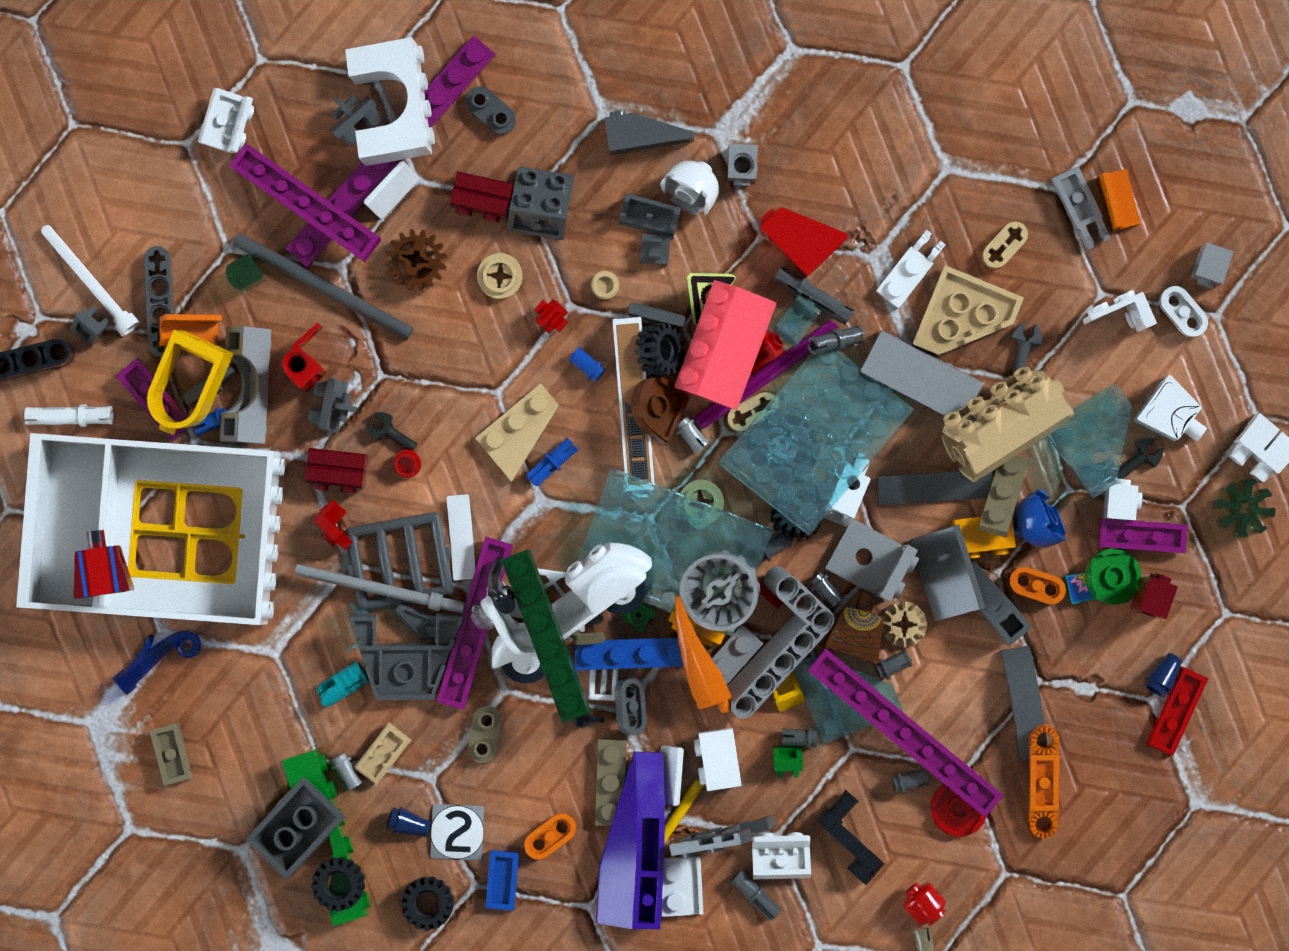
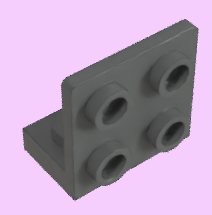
M519 167L509 208L508 231L564 240L574 176Z

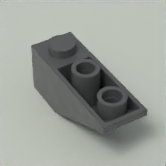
M972 561L974 573L985 604V608L978 611L1006 645L1011 646L1032 629V626L979 565Z

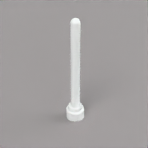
M43 226L41 229L43 236L114 318L113 322L115 323L114 328L123 337L132 332L140 323L132 313L129 314L127 311H122L51 226Z

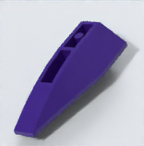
M633 752L599 864L596 923L629 929H660L665 844L664 766L662 752Z

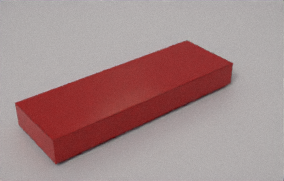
M1183 666L1180 667L1172 691L1168 693L1145 743L1146 745L1174 756L1209 678Z

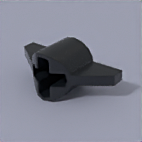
M591 713L572 720L573 724L577 727H585L590 721L604 723V718L593 717Z

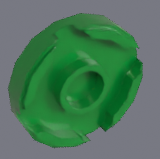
M1107 548L1097 552L1090 558L1085 569V583L1088 591L1097 601L1106 605H1120L1130 601L1133 598L1132 596L1138 591L1141 583V570L1136 559L1126 553L1127 551L1118 548Z

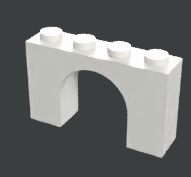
M410 37L345 49L348 76L355 85L380 80H395L404 84L408 93L406 108L396 121L385 126L355 131L358 157L365 166L431 155V145L435 144V136L432 127L428 125L427 117H431V107L429 101L425 100L424 90H428L426 74L421 71V63H424L422 46H418L413 38Z

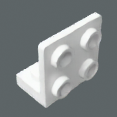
M1133 290L1113 299L1114 305L1112 306L1105 302L1087 311L1089 316L1082 319L1085 325L1126 307L1128 311L1125 313L1126 320L1131 328H1136L1137 333L1157 324L1144 293L1141 292L1135 295Z

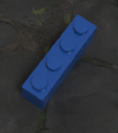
M678 637L605 640L600 644L575 645V670L683 666Z

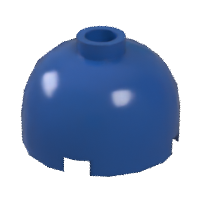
M1043 489L1030 493L1020 501L1016 508V523L1013 524V528L1019 539L1025 538L1030 545L1035 547L1048 548L1065 541L1066 538L1063 535L1066 534V531L1055 505L1051 507L1045 501L1050 497Z

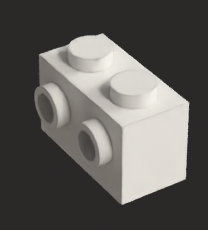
M733 728L698 732L699 739L694 740L696 757L702 756L703 767L698 768L700 785H706L707 791L742 786Z

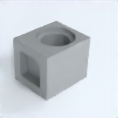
M729 144L727 182H733L734 187H750V183L756 182L758 145ZM740 159L746 160L750 164V170L746 173H739L735 170L734 163Z
M1207 242L1200 247L1191 278L1198 280L1197 285L1208 289L1222 285L1234 251Z

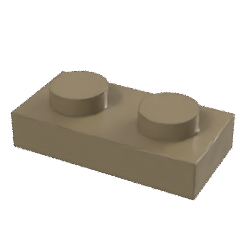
M179 722L149 730L163 785L193 778Z

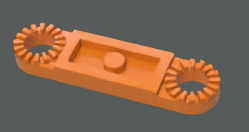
M1047 724L1035 727L1030 734L1029 827L1036 837L1042 839L1053 836L1059 826L1060 740L1057 731ZM1048 732L1052 735L1053 739L1050 745L1042 747L1037 744V738L1040 733ZM1047 816L1050 818L1051 826L1048 829L1039 830L1036 828V822L1039 817Z

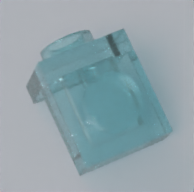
M797 296L773 331L794 347H797L821 311L811 301Z

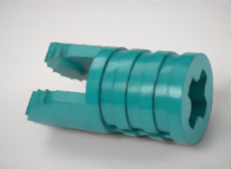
M356 660L353 664L348 665L345 669L340 670L337 674L335 673L332 677L320 683L316 687V691L321 698L322 706L328 707L354 693L357 689L362 688L363 685L370 683L363 667Z

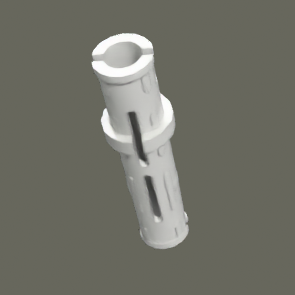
M80 404L79 407H26L24 418L26 425L79 424L80 427H87V424H113L114 413L111 412L113 411L112 406L88 407L87 404Z

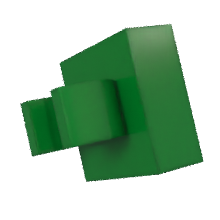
M773 746L774 772H777L779 779L783 778L784 771H793L794 778H798L799 771H803L801 746Z

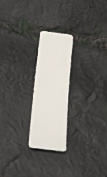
M469 495L447 496L453 580L473 579L475 557Z

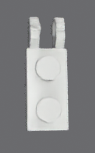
M928 230L924 232L913 247L911 246L876 290V293L897 309H899L934 264L933 260L946 245L942 241L937 243L927 258L918 252L922 245H925L930 239L932 233Z

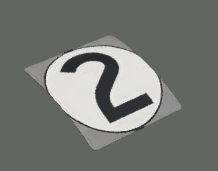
M434 804L432 810L431 858L482 860L484 807Z

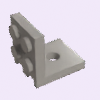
M853 519L845 529L825 569L880 599L891 602L892 598L898 599L902 593L905 583L901 581L906 572L912 573L919 560L915 556L918 550L909 545H901ZM862 548L869 550L872 555V559L867 565H860L855 558L857 551Z

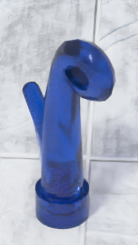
M188 630L178 631L152 647L154 636L150 634L133 662L112 679L128 695L138 687L137 683L175 646L178 653L184 658L196 656L201 649L199 636ZM184 641L192 642L189 650H184Z

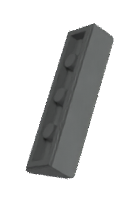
M960 471L876 477L878 506L988 498L993 482L992 472L976 482H972L963 476Z

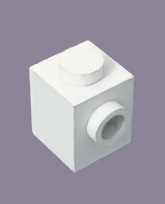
M1114 479L1113 484H1105L1103 518L1136 520L1137 509L1140 510L1142 506V493L1138 492L1139 486L1131 485V480Z

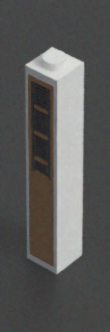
M641 317L613 319L626 492L632 491V496L650 495L649 490L655 489L651 437L639 428L631 411L633 391L642 380L646 379V371L643 372L641 369L643 363L638 364L637 361L640 355L635 354V349H639L635 342L640 339L637 335L642 331Z

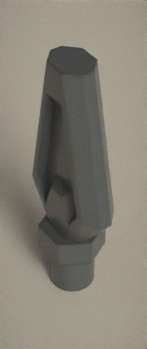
M400 603L394 614L420 640H432L435 642V616Z

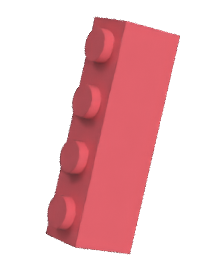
M714 280L674 387L691 396L737 410L777 303L739 287Z

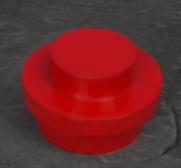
M410 449L401 450L393 459L395 472L403 478L414 477L422 466L420 456Z

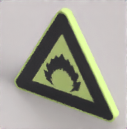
M690 273L687 276L692 320L695 325L699 322L713 281L716 280L732 285L735 281L734 275Z

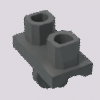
M353 95L345 102L340 97H337L334 101L339 107L332 113V116L338 120L344 113L346 115L329 130L336 138H341L352 147L357 143L355 132L357 130L354 128V125L362 119L369 128H373L382 121V118L375 108L376 103L368 96L352 110L350 108L358 102Z
M328 378V381H316L314 396L324 398L322 409L314 407L310 409L308 422L317 425L319 429L338 433L340 421L346 422L348 412L356 413L357 407L349 405L351 394L346 393L348 383L333 378Z

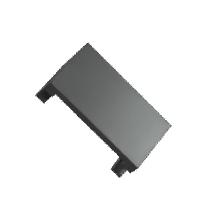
M628 193L625 194L623 208L619 217V225L657 235L671 236L674 239L681 207Z

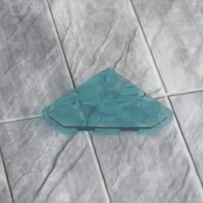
M1116 383L1073 410L1074 416L1069 419L1068 423L1047 436L1092 499L1115 485L1118 480L1132 405Z
M815 654L803 659L793 672L803 692L823 744L872 725L807 671L819 656V654ZM850 668L903 712L892 684Z

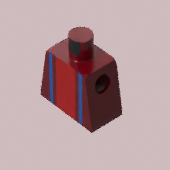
M104 530L86 532L89 549L75 551L74 599L134 591V585L121 546L106 547Z

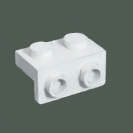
M214 88L198 143L227 153H237L238 149H241L245 143L246 133H244L246 122L251 120L254 112V106L251 105L253 98L248 96L242 97L219 88Z
M793 832L786 836L762 833L758 837H753V879L811 878L810 836Z

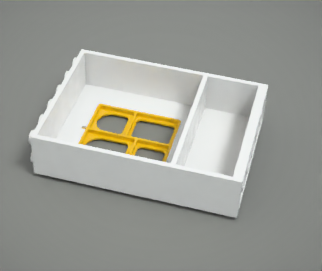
M30 433L16 607L252 625L268 624V619H272L274 613V602L269 601L270 591L275 590L276 573H272V562H277L278 545L274 544L275 533L280 531L281 518L276 516L277 504H282L283 488L278 487L279 476H284L285 459H281V453L267 450ZM144 488L169 489L174 492V511L171 524H146L139 520L141 492ZM190 491L221 493L229 496L236 505L235 519L230 525L219 529L187 526L185 524L187 494ZM104 530L106 547L120 545L134 585V591L74 599L75 551L89 549L86 532ZM141 535L183 538L185 540L183 570L180 573L138 570L136 568L138 537ZM199 540H218L229 546L233 560L230 568L225 573L215 576L196 573V552Z

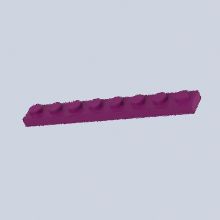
M826 648L807 669L808 672L984 817L990 813L1004 796Z

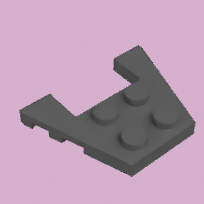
M349 614V620L375 699L433 700L444 672L449 652L454 645L456 633L461 626L462 614H435L434 643H376V615Z
M774 815L764 816L760 820L740 822L730 827H719L686 835L669 844L671 856L682 855V859L697 856L700 852L709 850V853L723 851L729 846L746 844L753 839L751 833L769 830L776 826Z

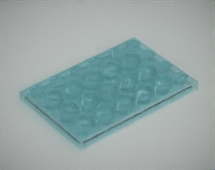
M834 350L817 355L811 354L718 463L807 535L813 532L914 410L879 381L860 372L861 367L840 351L835 352Z
M612 468L577 561L581 562L589 556L590 551L599 544L621 543L640 549L650 556L652 560V566L646 572L647 594L644 603L671 613L672 610L675 611V596L678 595L680 598V584L683 575L696 558L703 556L709 551L722 552L727 550L730 551V554L737 557L740 555L744 557L745 562L751 568L753 567L757 574L773 530ZM718 567L711 571L714 575L722 573L728 575L732 570ZM707 574L702 582L704 595L711 580ZM740 578L735 584L733 593L737 599L742 591ZM728 583L725 586L716 587L713 596L721 591L725 592ZM730 599L726 604L720 606L730 605L733 602ZM736 628L719 632L733 637Z

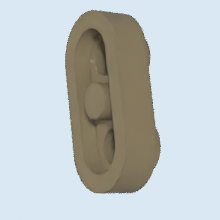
M492 706L479 708L474 713L468 752L470 757L478 763L491 761L497 753L502 717L500 712ZM484 715H489L492 718L491 725L485 726L482 724L481 720ZM479 744H485L488 747L486 754H480L477 751Z

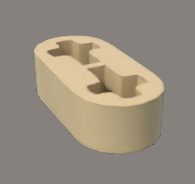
M1010 222L983 250L982 261L985 266L990 269H999L1004 266L1026 242L1028 238L1027 228L1020 222ZM1009 228L1012 231L1016 229L1021 231L1019 234L1020 242L1015 239L1009 245L1005 243L1010 236ZM1002 246L1005 249L999 256L1002 261L990 262L991 254L988 251L990 249L996 251Z
M760 393L739 404L737 410L731 409L727 417L728 425L734 431H746L759 424L762 420L773 416L778 409V401L771 393ZM764 398L766 401L771 400L773 402V405L770 406V413L761 410L755 414L753 409L761 404L759 399ZM736 411H739L740 414H745L748 411L751 412L752 416L745 420V426L741 427L739 423L734 425L732 422Z

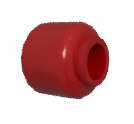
M916 882L904 893L907 898L904 901L903 907L920 925L928 923L931 926L946 912L944 908L946 904L945 898L929 882L921 885Z

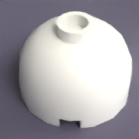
M682 161L673 165L660 183L664 194L668 190L673 195L670 201L676 206L681 207L684 211L694 215H698L700 211H704V215H707L719 194L718 181L712 172V168L702 161Z

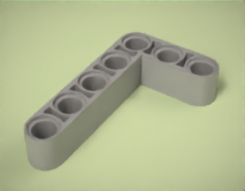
M780 566L772 567L767 571L764 583L794 615L727 686L732 698L728 699L731 707L730 711L738 718L745 719L750 717L834 625L835 619L832 612L799 580Z

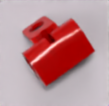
M316 323L292 346L291 351L286 353L282 361V367L286 375L305 392H308L315 385L316 381H320L327 374L319 363L302 349L323 329L319 323ZM304 359L305 368L301 372L296 373L294 369L296 362Z

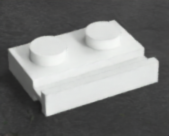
M700 856L682 859V857L664 858L662 917L703 914Z

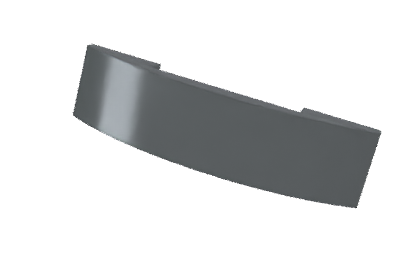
M1029 645L1001 650L1004 674L1008 683L1016 730L1015 738L1020 763L1029 762V741L1032 730L1038 725L1045 724L1035 667ZM1045 732L1040 733L1037 738V744L1042 747L1047 746Z

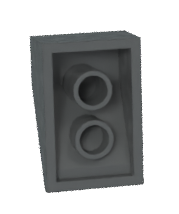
M304 776L245 840L287 880L294 876L308 862L346 816Z

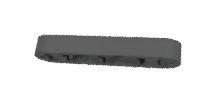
M154 246L149 248L144 255L148 346L152 354L163 357L164 352L155 347V343L160 342L159 332L154 333V328L159 329V324L154 321L153 314L159 308L166 309L168 314H175L172 258L166 249ZM156 252L165 257V261L160 262V271H166V276L159 274L151 276V271L157 272L156 264L151 262V258L156 256ZM156 280H164L167 284V291L163 295L157 296L152 292V285Z

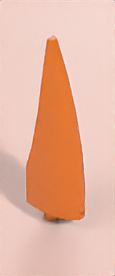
M677 595L675 596V614L678 642L684 670L693 698L696 701V706L698 709L718 704L721 713L729 712L731 707L728 699L732 698L722 673L697 637L683 604Z

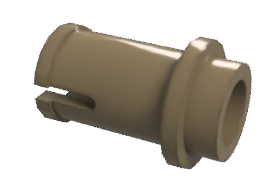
M931 928L913 931L917 951H935Z

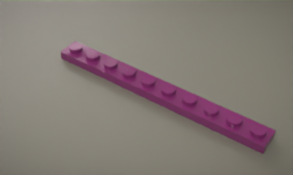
M474 35L428 86V90L424 91L425 100L429 101L431 107V117H427L429 127H433L496 56L493 51ZM403 160L365 166L361 162L328 201L353 218L364 206V200ZM307 223L286 249L309 268L333 240L310 223Z

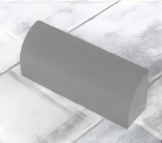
M882 329L860 372L943 415L957 411L965 406L970 399L977 397L983 386L982 381Z

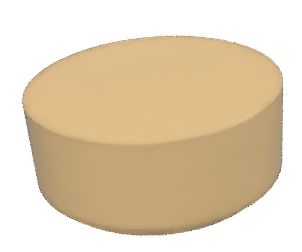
M610 271L598 272L591 281L592 292L601 300L612 299L619 291L617 276Z

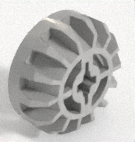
M727 550L722 552L709 551L703 556L696 558L687 568L680 584V599L687 615L695 623L709 630L725 631L740 626L752 615L758 603L760 583L757 581L755 569L751 568L741 555L737 557L730 554V551ZM724 567L732 571L728 575L723 573L714 575L711 570ZM707 574L711 580L704 595L702 582ZM740 578L742 591L737 599L733 593L735 584ZM728 583L725 592L721 591L713 596L716 587L725 586ZM730 599L733 602L730 605L720 606L726 604Z

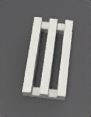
M601 669L600 694H594L596 670H590L588 699L615 701V687L618 683L619 669H613L611 695L606 694L607 669Z

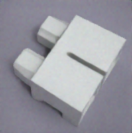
M1259 413L1250 419L1243 432L1233 441L1236 445L1231 451L1229 458L1238 465L1243 466L1251 456L1258 464L1249 474L1259 483H1263L1272 475L1279 474L1289 463V437L1283 432H1279L1280 429Z

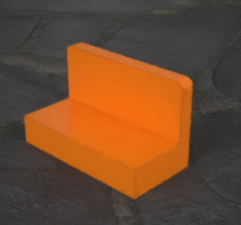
M1127 169L1108 173V171L1101 173L1097 178L1111 232L1140 225L1141 222Z
M164 314L159 317L160 346L168 345L173 330H184L218 346V323L222 321V315Z

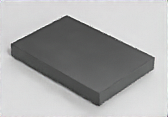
M960 525L909 540L911 547L918 550L915 555L919 558L917 566L935 621L985 608Z

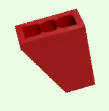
M780 207L776 212L771 208L760 219L763 224L759 230L805 278L811 275L849 238L845 232L783 207Z

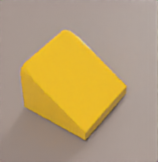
M793 671L772 693L779 712L805 702L803 692Z

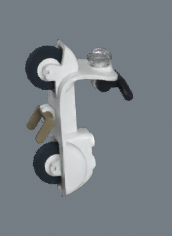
M606 543L594 547L590 551L589 556L581 562L576 561L571 564L565 575V583L571 590L551 604L563 638L572 640L575 645L603 643L605 635L602 632L580 633V631H585L584 625L602 623L604 617L601 612L605 609L615 614H627L640 607L647 594L645 578L646 572L652 566L651 557L630 545ZM498 557L494 560L488 575L487 596L481 600V605H474L472 607L473 614L471 619L479 629L491 630L494 624L499 633L492 647V668L501 666L506 676L515 682L523 684L534 683L542 679L544 673L525 623H518L510 614L517 606V601L511 586L504 585L500 580L504 566L501 561L503 558Z

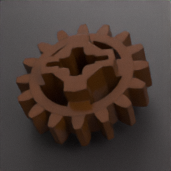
M410 229L409 237H406L401 232L399 233L401 239L399 243L394 240L390 242L394 250L386 251V254L392 257V259L385 262V266L393 267L389 276L391 278L399 277L396 282L398 286L406 282L408 291L412 290L413 285H417L418 290L421 292L423 291V284L427 283L430 288L434 287L432 279L435 278L441 281L442 277L438 272L439 270L447 269L441 263V260L447 259V254L439 252L444 246L442 243L434 244L437 238L434 234L426 238L425 230L422 229L418 236L413 229ZM414 242V246L409 250H401L405 245ZM426 244L432 248L435 259L427 257L425 253ZM416 254H419L420 258L426 263H418L416 267H413L412 262L407 258H415ZM397 261L404 263L408 268L406 276L399 270ZM425 270H431L427 276L418 279L420 273Z

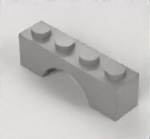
M246 326L226 327L225 350L234 353L231 360L240 372L242 386L240 396L234 406L221 413L220 441L265 444L268 380L270 376L269 362L272 345L271 329Z

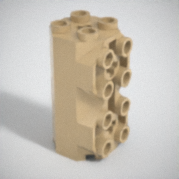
M1022 367L1017 369L1014 375L1006 380L992 385L990 400L984 401L980 396L974 397L965 406L944 416L945 426L942 431L944 434L941 436V439L951 460L954 463L959 461L963 465L959 469L963 476L972 482L978 481L1068 423L1069 419L1074 416V412L1071 406L1065 402L1062 395L1065 391L1058 379L1054 378L1051 380L1042 370L1031 371L1029 367Z

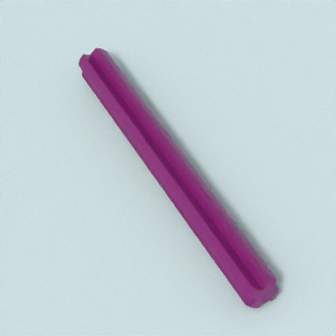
M832 320L828 321L749 377L740 403L809 355L808 344L815 343L808 342L810 337L827 334L832 329H838L837 325ZM713 403L697 414L695 420L704 429L730 411L731 408Z

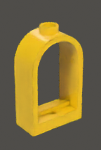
M173 330L147 395L149 411L152 417L160 424L158 427L160 430L174 435L177 428L194 427L207 417L234 353L184 330ZM183 349L213 363V367L194 412L186 420L178 422L166 413L163 406V393L179 354Z

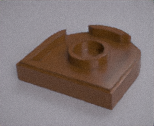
M652 377L642 380L635 387L631 397V411L639 428L660 445L665 446L669 445L690 397L683 391L675 388V385L663 377Z

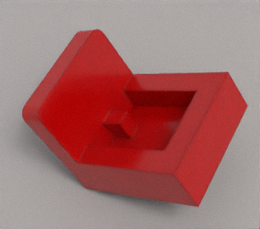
M332 500L320 509L313 521L324 531L321 537L332 547L338 544L346 550L353 541L336 524L347 511Z

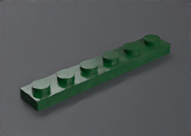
M526 549L502 559V564L562 723L591 713L531 550Z

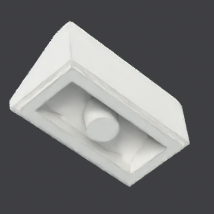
M400 161L364 200V203L380 219H383L418 182L419 177L404 161Z
M662 745L660 752L663 753L665 804L678 806L680 804L684 749L681 746Z

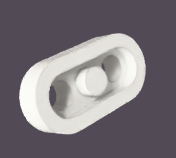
M1172 286L1161 293L1159 298L1160 308L1183 335L1197 337L1205 332L1208 326L1207 316L1185 289L1179 286ZM1171 296L1176 297L1178 300V304L1175 307L1169 304ZM1189 318H1193L1196 321L1195 328L1188 327L1187 320Z

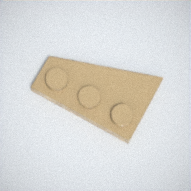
M540 383L475 438L511 482L552 419L559 404Z

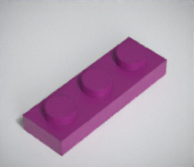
M137 357L118 373L116 377L159 427L160 424L152 417L147 404L148 390L154 375L142 360ZM165 389L163 393V406L166 413L178 422L189 418ZM177 428L174 435L162 432L173 442L188 428Z
M1100 518L1098 547L1186 553L1188 525Z

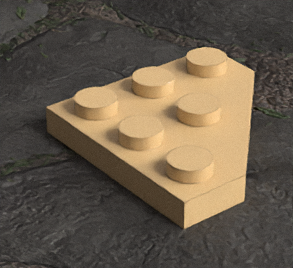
M944 265L912 345L938 356L1014 324L1024 297Z

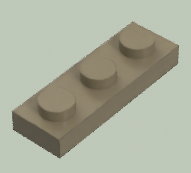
M1015 456L996 469L979 524V531L1007 538L1029 466V459Z
M598 739L595 825L611 826L625 782L627 740Z

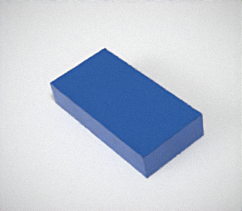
M490 851L485 908L514 911L519 852Z

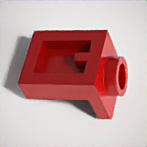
M772 329L767 330L751 374L785 353L781 337L773 332Z

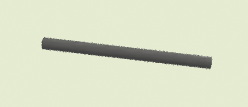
M241 233L236 235L232 244L235 247L402 338L408 340L414 327Z

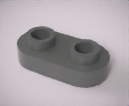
M483 86L474 87L468 92L466 105L469 111L492 132L498 135H506L514 129L516 117L513 110L493 92ZM483 96L485 97V103L477 105L475 98ZM500 114L507 117L506 122L503 124L496 122V118Z
M636 678L621 679L615 687L617 726L620 732L625 735H639L645 730L647 725L645 689L642 682Z

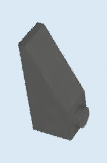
M626 110L612 111L609 113L610 117H604L610 155L694 142L693 131L635 113L626 114Z

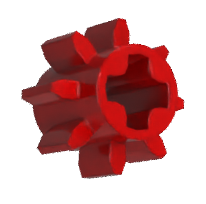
M552 299L549 303L542 300L534 309L538 313L534 321L549 334L554 329L560 333L568 324L564 317L569 312L555 299Z

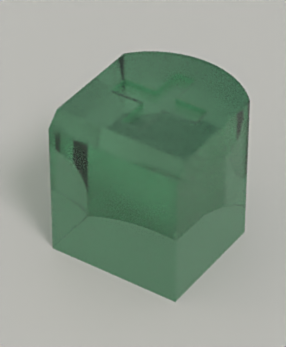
M250 253L226 266V277L229 283L241 292L246 293L267 281Z

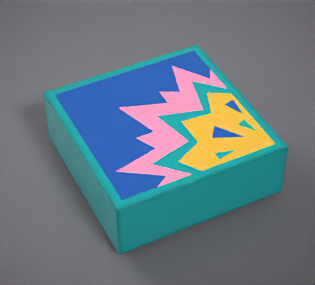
M1085 572L1064 576L1070 604L1095 599L1087 589Z

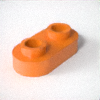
M1018 567L1009 575V586L1018 595L1045 604L1059 603L1065 596V584L1056 576L1029 567ZM1022 575L1028 580L1027 584L1023 587L1018 584V578ZM1049 584L1055 588L1054 594L1050 596L1045 593V587Z
M557 813L529 833L524 843L528 856L536 860L544 859L572 839L576 832L574 818L567 813ZM559 822L567 824L568 828L565 832L557 830L556 826ZM536 839L544 841L545 845L542 849L534 847Z

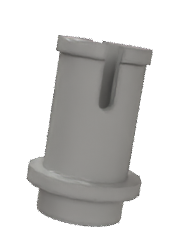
M686 416L678 423L676 435L680 434L696 454L709 441L693 424L694 420H690Z
M342 753L330 760L332 764L330 768L336 771L345 790L349 791L361 784L362 781L349 761L351 757H347L345 753Z

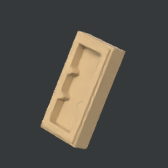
M389 722L355 765L354 769L377 785L412 739Z

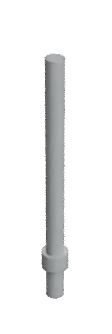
M297 564L295 569V575L426 605L428 609L435 611L444 609L462 614L465 606L464 602L443 598V594L434 592L430 595Z

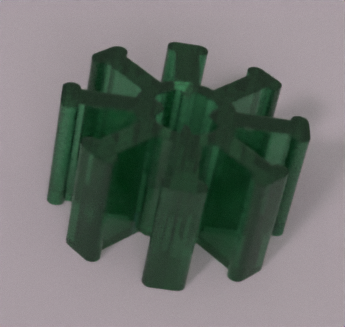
M1241 480V493L1235 488V483L1224 485L1221 490L1226 492L1231 499V503L1224 502L1222 499L1213 501V509H1228L1230 512L1223 519L1216 520L1219 528H1228L1229 524L1236 520L1235 531L1232 533L1234 537H1247V523L1253 529V534L1264 532L1267 527L1261 524L1256 517L1257 514L1264 515L1265 518L1275 516L1276 509L1274 507L1261 508L1258 505L1266 497L1272 496L1268 488L1259 489V493L1251 497L1253 485L1256 483L1255 480ZM1248 503L1249 507L1246 509L1248 514L1239 513V510L1242 508L1241 504Z

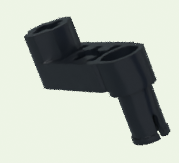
M845 789L844 793L829 809L826 807L815 820L856 857L847 869L862 883L867 885L885 863L842 825V819L859 802Z

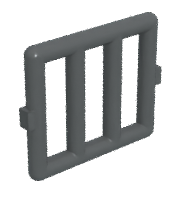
M438 512L352 526L345 530V534L353 541L348 547L350 565L347 566L349 576L365 579L357 537L374 534L383 584L395 586L386 532L402 529L413 591L430 595L434 592L443 594V597L453 594L454 589L448 561L451 558L450 548L446 547L441 516ZM430 524L441 586L424 589L414 527ZM355 589L358 608L361 611L397 606L400 603H414L388 596L368 599L366 591Z

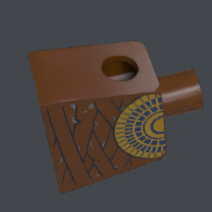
M860 592L855 608L843 605L823 647L878 663L884 617L872 613L876 596Z

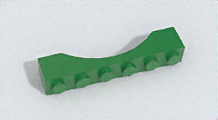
M318 749L282 760L290 789L305 776L336 807L333 798L337 797V792L333 781L328 782L325 771L329 770L324 753L319 754ZM344 818L329 837L333 858L346 857L345 859L352 860L351 853L354 852V846L350 836L345 837L342 828L343 825H346ZM342 873L332 874L329 886L330 892L335 895L345 894L350 886L348 878ZM363 891L362 897L351 908L337 912L336 910L328 911L333 926L367 916L369 913L368 908L372 906L368 892Z

